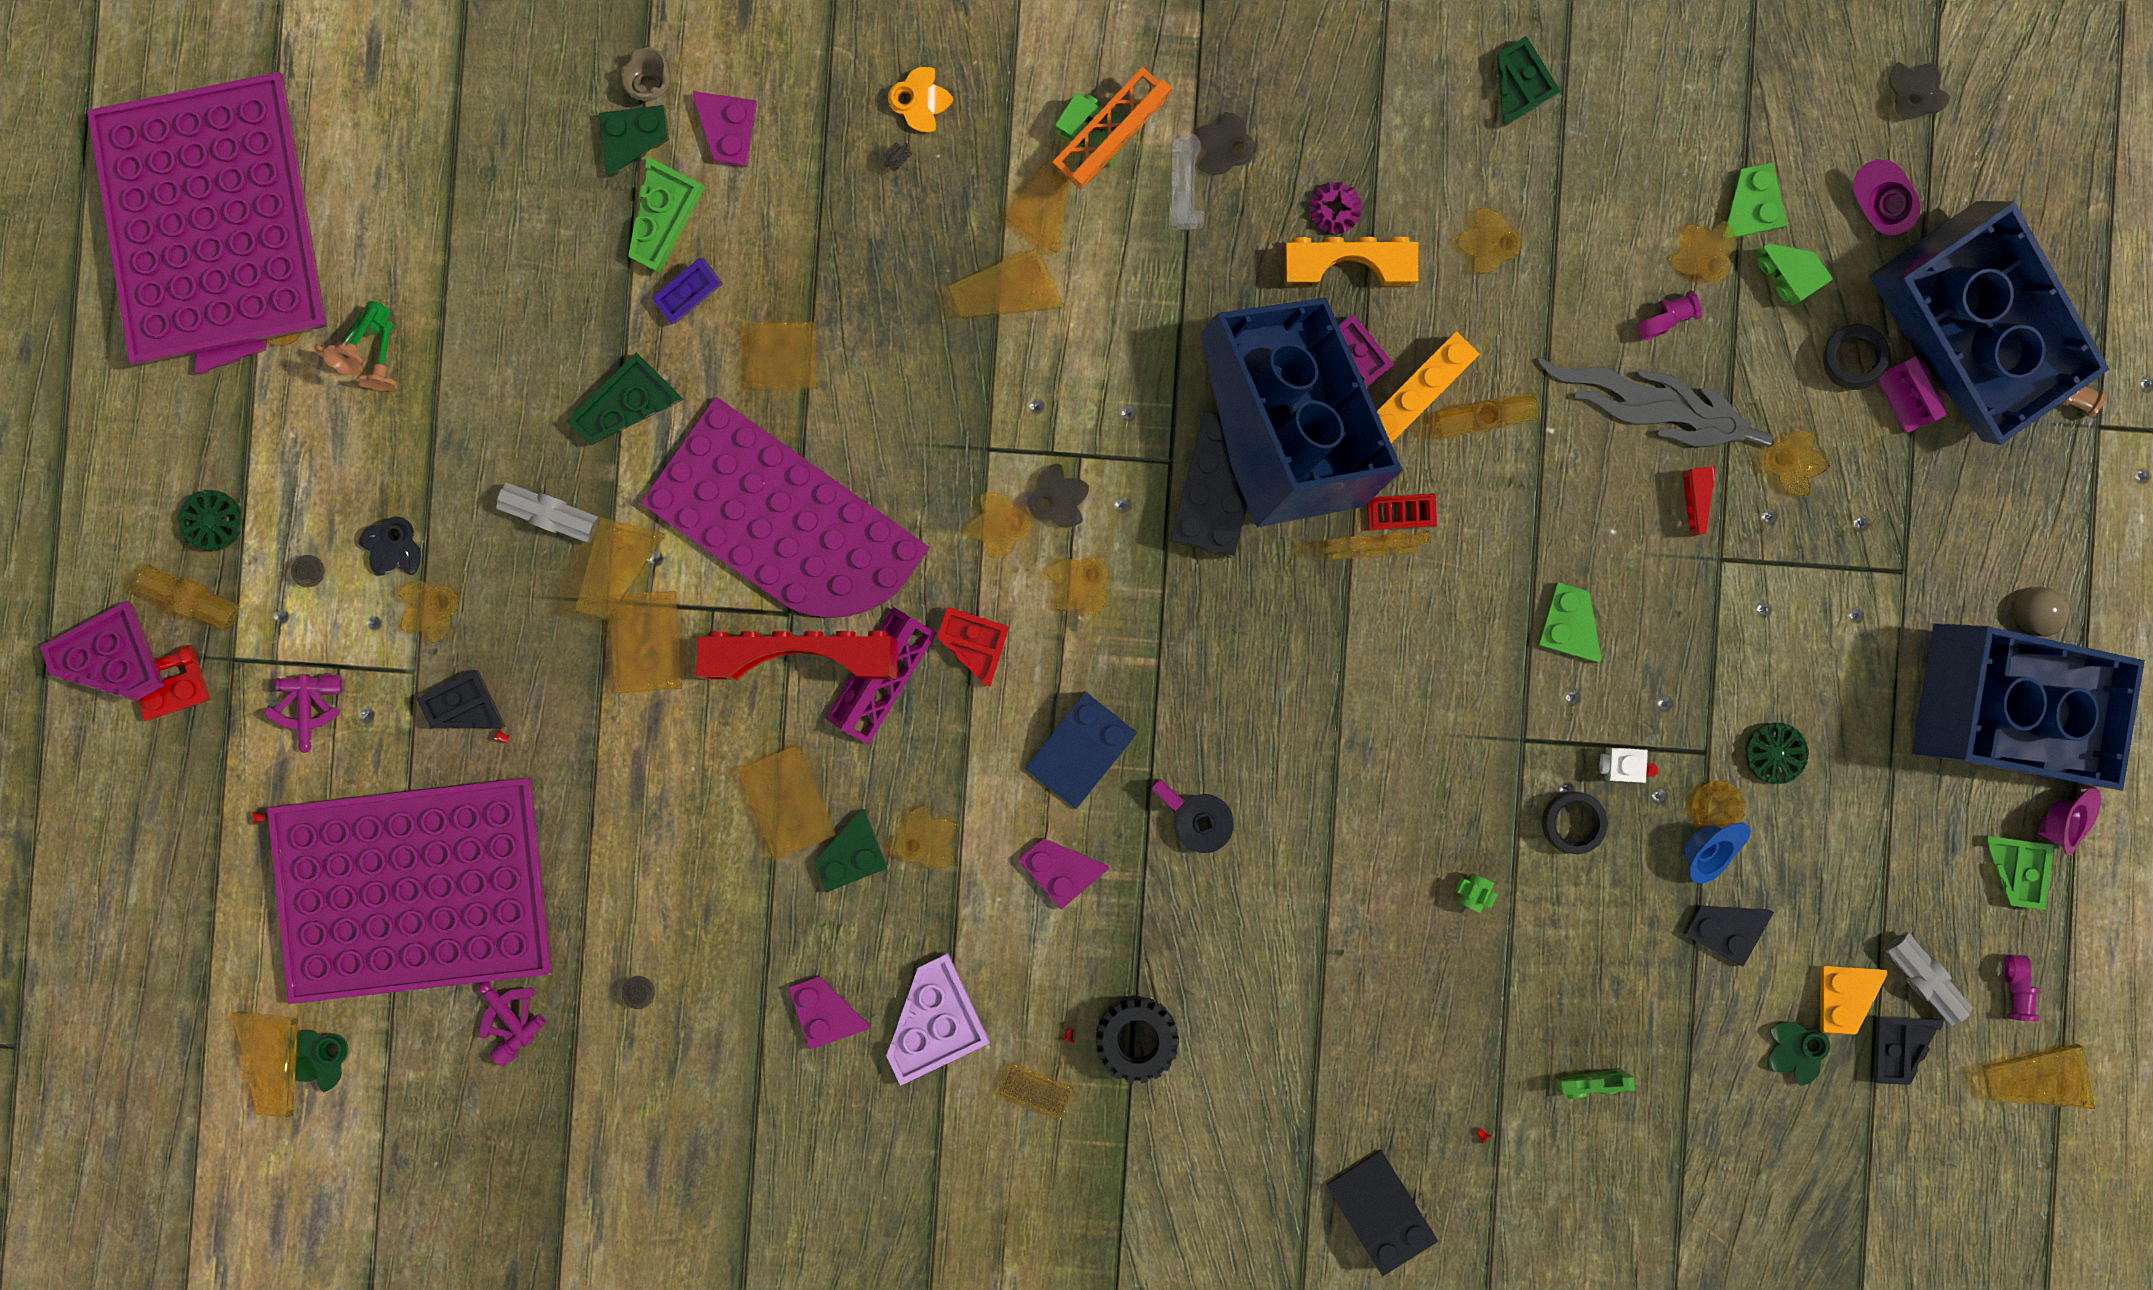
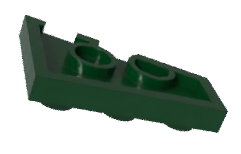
M636 352L567 422L590 445H594L684 399Z

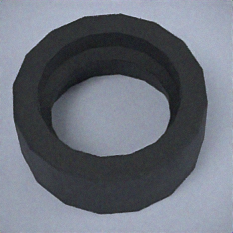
M1863 324L1846 325L1834 332L1827 342L1823 356L1825 372L1832 382L1842 388L1850 390L1868 388L1876 383L1885 372L1890 356L1888 342L1881 332L1871 326ZM1858 339L1870 344L1876 354L1875 365L1872 369L1861 375L1848 374L1842 370L1837 364L1836 359L1837 349L1842 343L1847 340Z
M1573 791L1559 794L1548 803L1543 811L1542 828L1544 835L1552 846L1562 852L1576 855L1591 852L1601 844L1606 836L1608 827L1606 811L1600 802L1589 794ZM1573 803L1582 804L1588 808L1594 820L1593 830L1589 837L1579 842H1569L1563 839L1557 832L1555 824L1559 811L1566 805Z

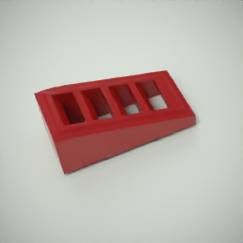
M1715 466L1690 469L1682 474L1689 534L1691 537L1706 534L1715 478Z
M1435 494L1374 497L1367 504L1369 531L1434 528L1437 526ZM1419 502H1425V520H1420ZM1398 503V522H1393L1392 504ZM1405 503H1411L1412 521H1406ZM1378 504H1384L1385 523H1379Z

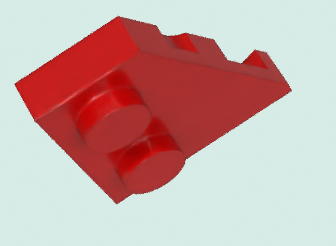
M947 607L937 638L986 686L991 687L1010 627Z

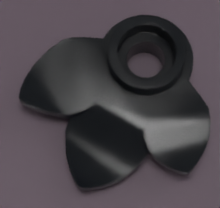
M400 516L390 517L382 525H371L362 532L359 545L367 550H371L369 564L376 576L388 574L397 566L410 575H414L419 568L421 550L413 541L414 530L407 519ZM392 528L399 530V539L392 535Z

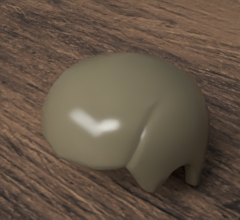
M649 47L635 49L631 52L629 63L621 68L622 85L631 98L649 102L661 97L670 86V67L659 50Z
M2032 587L2022 591L2017 597L2012 614L2019 629L2035 636L2048 637L2061 631L2067 623L2070 610L2065 597L2051 588Z

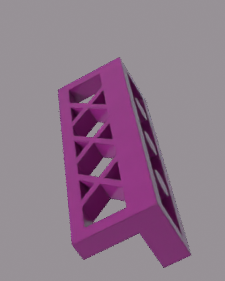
M895 607L891 609L879 631H887L888 636L898 640L897 660L903 658L904 666L900 673H897V680H864L852 673L825 719L839 729L866 744H869L937 634ZM915 628L923 632L924 634L917 645L909 647L908 640ZM886 686L887 694L884 699L875 703V693L879 688ZM869 714V723L863 733L854 729L859 719Z

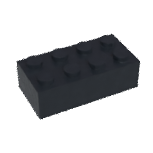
M1205 411L1170 542L1233 558L1248 505L1231 467L1220 415Z

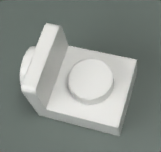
M1606 747L1605 754H1601L1599 763L1600 773L1604 774V780L1646 783L1648 750Z

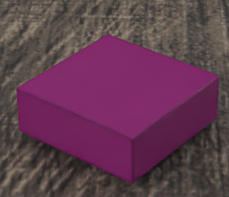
M1158 779L1151 786L1174 811L1183 804V800L1162 779Z

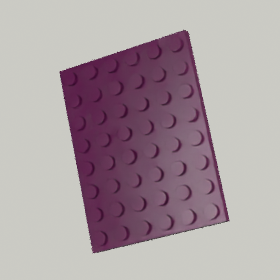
M280 72L87 110L129 363L138 365L327 327L284 76Z
M531 778L267 808L288 1004L549 975L553 973Z

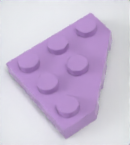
M949 953L919 966L916 971L886 1055L900 1086L990 1043Z

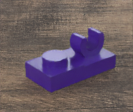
M699 258L654 295L652 299L670 324H676L723 283L704 258Z

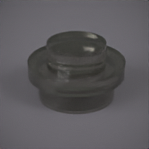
M896 141L884 152L883 156L886 160L882 165L885 168L889 166L894 172L912 155L908 149L909 145L907 142L900 146Z
M313 555L298 557L291 567V576L295 583L306 588L317 586L325 575L324 564Z
M634 976L628 979L622 987V998L633 1009L647 1007L655 997L653 983L644 976Z

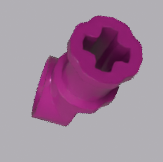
M1690 290L1686 292V296L1669 302L1666 299L1660 301L1661 315L1642 321L1636 327L1641 341H1645L1668 332L1670 328L1675 327L1677 322L1692 317L1699 319L1702 317L1699 299L1694 291Z
M2009 954L2005 958L2003 967L2005 981L2009 984V991L2012 992L2011 1012L2008 1013V1019L2039 1021V1016L2036 1014V997L2040 993V988L2031 986L2032 971L2030 959L2026 955Z

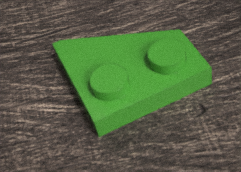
M1774 162L1743 168L1738 171L1734 186L1735 193L1730 202L1729 216L1726 228L1722 233V240L1725 241L1785 228L1787 222Z
M1986 835V843L2008 904L2011 906L2046 910L2054 845Z

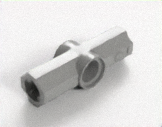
M505 483L497 498L496 509L529 521V524L554 533L558 531L583 542L590 543L598 528L600 517L568 506L565 501L543 493L536 494L514 484Z
M1908 932L1896 936L1888 943L1885 951L1907 976L1906 981L1909 986L1923 1000L1928 1001L1948 1025L1954 1026L1970 1015L1973 1007L1951 983L1952 977L1937 960L1929 957Z

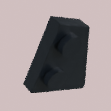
M479 670L467 673L416 698L430 728L501 729L505 727Z
M1699 905L1683 934L1737 965L1744 967L1774 912L1764 908Z
M1876 1016L1873 1082L1910 1085L1918 1072L1919 1063L1925 1059L1930 1050L1928 1046L1936 1031L1941 1030L1943 1027V1020Z

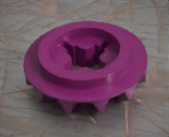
M1342 181L1328 182L1315 191L1310 201V215L1313 222L1319 229L1330 234H1341L1349 231L1357 224L1362 213L1361 198L1353 187L1344 184ZM1337 195H1340V205L1348 210L1339 211L1335 220H1332V209L1323 204L1333 203Z

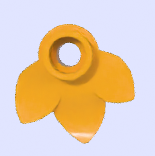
M919 67L912 70L905 81L893 85L888 93V102L892 110L904 115L907 124L911 128L926 133L936 131L934 115L948 109L954 101L948 91L933 84L935 81V69L931 67ZM908 94L911 97L909 103L901 104L898 101L900 95Z

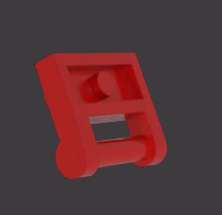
M190 644L180 647L179 652L155 659L159 672L184 664L187 673L163 680V687L138 699L144 721H150L211 700L196 653Z

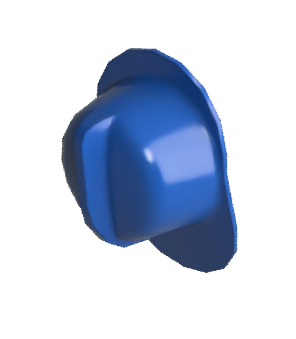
M1734 823L1724 828L1716 825H1706L1695 832L1687 841L1684 851L1685 857L1690 864L1689 875L1691 879L1696 883H1707L1718 877L1750 838L1751 830L1749 825Z

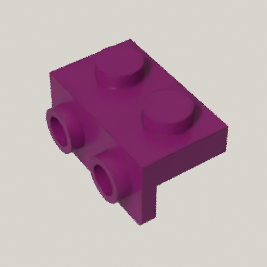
M1916 356L1886 370L1877 381L1905 433H1909L1947 415L1944 410L1945 401L1942 395L1937 390L1934 391L1928 380L1930 374L1926 365L1922 361H1918Z

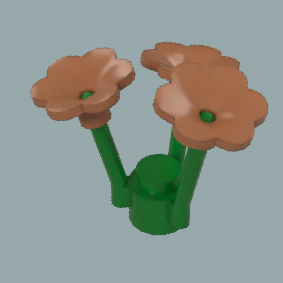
M368 301L363 312L359 313L356 321L341 341L337 340L334 345H327L325 348L316 344L314 349L318 355L324 358L325 363L335 368L339 374L357 376L356 381L358 385L381 392L387 390L397 391L398 386L396 382L385 378L387 367L384 366L389 335L394 326L393 323L388 321L391 311L383 304ZM365 332L374 336L382 332L377 364L373 365L372 375H360L363 370L361 367L363 361L360 356L355 354L357 352V344Z

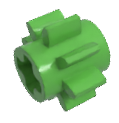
M1474 873L1471 874L1469 880L1461 877L1455 889V892L1461 894L1458 903L1479 913L1482 912L1484 906L1492 909L1498 894L1491 891L1495 883Z

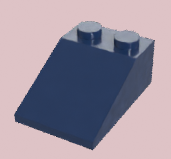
M1085 692L1025 769L1077 809L1128 746L1137 732Z

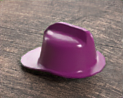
M1879 159L1866 163L1858 170L1853 181V192L1872 226L1885 235H1899L1910 230L1920 216L1921 203L1918 194L1904 171L1897 164L1889 160Z
M2090 787L2077 800L2054 802L2043 816L2037 828L2038 834L2046 837L2050 842L2062 846L2067 856L2072 855L2097 819L2101 806L2099 790L2095 787Z

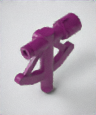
M324 673L320 678H310V674H298L297 678H276V691L292 692L275 709L272 707L267 708L265 716L282 727L297 729L298 740L300 741L298 749L301 752L307 753L311 750V729L322 727L339 716L340 709L337 707L330 708L322 699L321 694H341V675ZM297 696V719L280 713ZM311 697L325 712L319 717L311 718Z
M481 982L478 985V990L484 994L483 997L490 1006L483 1015L479 1036L487 1038L492 1034L504 1037L505 1040L490 1052L494 1062L503 1067L509 1061H513L516 1058L518 1049L521 1046L526 1047L534 1041L532 1036L547 1022L541 1014H537L528 1022L529 998L535 995L533 988L514 989L500 996L494 988H491L489 982ZM515 999H522L520 1020L507 1005ZM497 1014L509 1030L492 1027Z

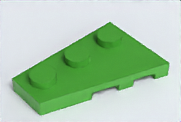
M647 156L644 185H641L639 196L641 198L639 214L635 218L628 257L660 274L706 187Z

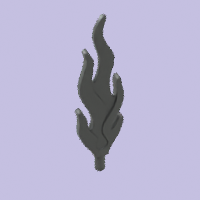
M1542 357L1538 359L1539 365L1550 376L1562 382L1598 385L1620 396L1625 402H1615L1606 396L1592 391L1577 392L1573 395V398L1576 400H1588L1623 422L1640 425L1670 422L1683 423L1694 429V431L1674 428L1661 429L1656 432L1658 437L1670 438L1692 447H1711L1731 441L1742 442L1745 439L1769 447L1773 440V434L1749 427L1750 423L1743 420L1725 398L1710 388L1702 387L1699 390L1700 394L1709 403L1707 405L1687 384L1668 374L1639 370L1636 376L1640 379L1660 383L1664 386V388H1650L1633 383L1606 367L1562 369L1554 366Z

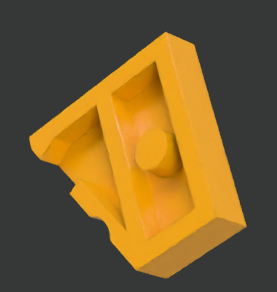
M1832 966L1820 967V1033L1856 1035L1887 976V970Z

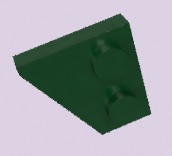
M1527 36L1497 54L1502 121L1505 127L1561 92Z
M664 105L599 113L605 170L608 177H614L618 174L619 170L633 161L637 162L646 156L649 150L658 148L669 140L666 108Z
M865 809L859 811L814 862L826 893L888 868Z

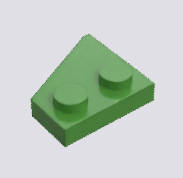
M1560 582L1555 583L1537 645L1592 662H1601L1590 591Z
M1621 1068L1555 1077L1557 1090L1561 1094L1567 1095L1568 1099L1583 1098L1588 1093L1613 1094L1635 1090L1633 1076Z

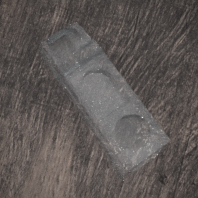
M1181 133L1173 141L1171 153V230L1203 231L1205 211H1195V163L1199 159L1201 143L1193 133Z

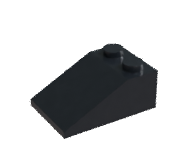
M1382 1150L1326 1184L1382 1277L1438 1242L1435 1234Z

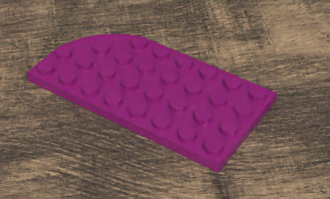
M715 397L641 502L642 505L778 601L797 612L823 618L849 617L878 607L892 598L904 586L930 549L924 542L718 397Z

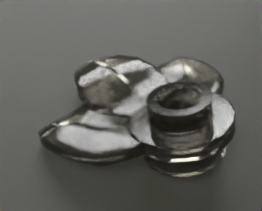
M1898 62L1892 68L1889 85L1897 95L1895 98V110L1902 118H1918L1925 112L1938 113L1947 106L1950 96L1943 90L1938 89L1941 83V74L1936 65L1930 63L1923 64L1913 72L1907 66Z
M1225 112L1221 118L1220 125L1206 124L1195 131L1197 143L1207 152L1198 166L1199 170L1204 173L1213 175L1224 174L1233 165L1243 166L1248 164L1255 156V142L1246 134L1245 123L1236 114ZM1237 144L1244 145V149L1240 153H1234V147Z
M1061 464L1048 466L1037 478V490L1031 494L1028 501L1029 511L1038 520H1052L1064 528L1076 526L1083 521L1077 506L1087 497L1089 485L1080 479H1065ZM1041 499L1049 500V509H1045L1041 506Z

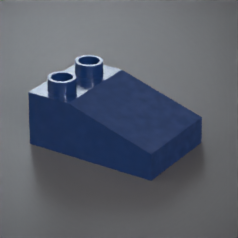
M2015 201L1974 202L1869 275L1900 330L1983 442L2002 445L2110 370Z
M1326 297L1217 313L1200 333L1231 467L1257 528L1364 507L1403 470Z
M1934 623L1930 649L1926 659L1927 667L1919 714L1916 719L1912 754L2091 787L2123 791L2145 660L1990 626Z

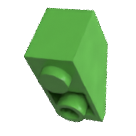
M1770 243L1755 252L1758 256L1757 262L1759 267L1766 275H1771L1777 284L1776 291L1783 301H1789L1791 306L1799 303L1833 280L1815 252Z

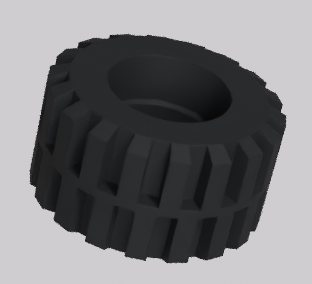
M1133 996L1130 999L1125 997L1120 999V1002L1110 1005L1106 1013L1102 1014L1096 1030L1097 1053L1103 1062V1066L1108 1071L1110 1070L1116 1078H1124L1129 1083H1134V1081L1146 1083L1150 1078H1159L1164 1070L1168 1071L1171 1067V1062L1173 1059H1176L1179 1046L1178 1030L1172 1015L1168 1013L1161 1003L1158 1004L1154 999L1148 997L1147 999L1141 998V996ZM1131 1021H1144L1154 1028L1157 1042L1152 1052L1146 1056L1134 1058L1127 1056L1120 1050L1117 1038L1120 1029L1125 1024Z

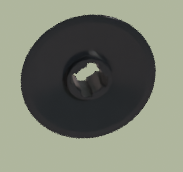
M1199 794L1187 799L1178 809L1175 818V830L1178 838L1188 849L1198 853H1211L1219 850L1229 841L1234 829V818L1229 806L1222 799L1210 794ZM1208 816L1212 824L1211 827L1203 831L1199 830L1198 823H1196L1197 819Z

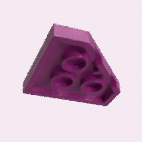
M128 601L111 608L40 646L49 674L65 681L132 701H137L164 686L134 605Z

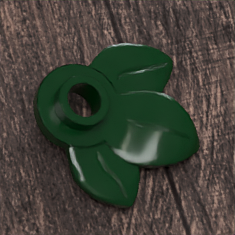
M1783 1022L1772 1027L1770 1033L1778 1044L1769 1054L1768 1068L1778 1072L1794 1071L1795 1079L1800 1086L1814 1081L1820 1073L1821 1060L1828 1055L1830 1050V1041L1827 1035L1820 1033L1818 1029L1806 1030L1796 1022ZM1815 1039L1817 1047L1809 1051L1807 1043L1809 1040Z
M306 1030L295 1034L287 1041L289 1048L300 1055L292 1069V1080L299 1082L317 1080V1084L322 1092H326L338 1084L342 1076L341 1063L345 1061L349 1051L348 1044L341 1035L330 1033L322 1036L313 1030ZM330 1044H334L337 1047L335 1056L328 1052Z

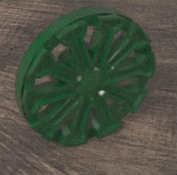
M203 490L193 494L184 502L185 504L179 512V528L182 536L190 545L204 551H219L230 546L238 538L242 529L243 519L239 505L231 496L221 491ZM213 495L217 496L214 506H212ZM202 497L204 500V508L198 502V499ZM228 502L230 504L229 508L221 511L224 503ZM192 506L199 515L189 513L190 507ZM235 515L234 521H226L227 516ZM187 519L197 521L187 527ZM224 527L232 529L231 535H228L223 530ZM199 530L197 536L193 539L191 533ZM216 534L220 536L222 543L217 544ZM207 535L208 544L203 545L202 542Z
M1765 724L1757 728L1747 741L1745 748L1747 765L1750 771L1764 782L1784 784L1793 781L1803 772L1808 763L1809 749L1804 737L1797 729L1788 724ZM1772 728L1777 730L1776 739L1773 738L1770 732ZM1788 730L1790 736L1783 742L1784 733ZM1760 734L1764 735L1767 741L1766 744L1759 741L1758 736ZM1796 739L1799 741V747L1789 748ZM1756 746L1762 749V753L1754 754L1752 748ZM1801 753V760L1799 761L1790 755ZM1763 759L1764 762L1759 767L1754 765L1756 760ZM1787 762L1796 766V770L1793 773ZM1771 766L1770 776L1767 777L1764 772ZM1779 767L1784 773V778L1781 779L1778 777Z

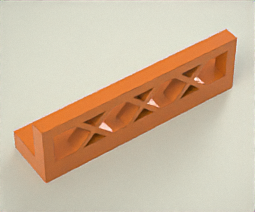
M1142 66L1054 159L1052 164L1082 190L1171 96L1172 87L1164 79L1159 82ZM1143 78L1153 89L1144 99H1134V87ZM1130 92V100H1122ZM1130 105V114L1121 123H1111V111L1116 106ZM1107 116L1108 124H1100V122ZM1108 129V137L1099 147H1089L1088 135L1093 130ZM1085 139V147L1077 148ZM1071 153H1085L1084 163L1074 173L1063 163Z

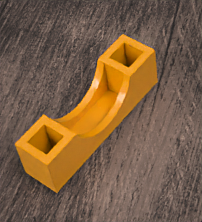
M1297 237L1292 238V243H1286L1284 247V287H1317L1324 272L1331 266L1343 261H1355L1366 265L1376 274L1382 287L1415 286L1419 281L1418 242H1410L1409 237H1391L1390 242H1377L1376 237L1357 238V242H1344L1342 237H1328L1324 239V242L1311 243V238Z
M1457 331L1377 410L1391 443L1480 355Z

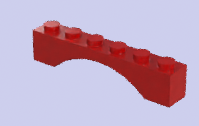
M710 631L708 637H697L696 676L705 680H738L749 670L768 660L795 654L819 655L835 660L844 665L854 675L864 680H897L898 640L888 636L887 631H868V636H856L854 631H836V636H824V632L804 631V636L792 637V632L772 631V637H760V632L741 631L740 637H728V632Z

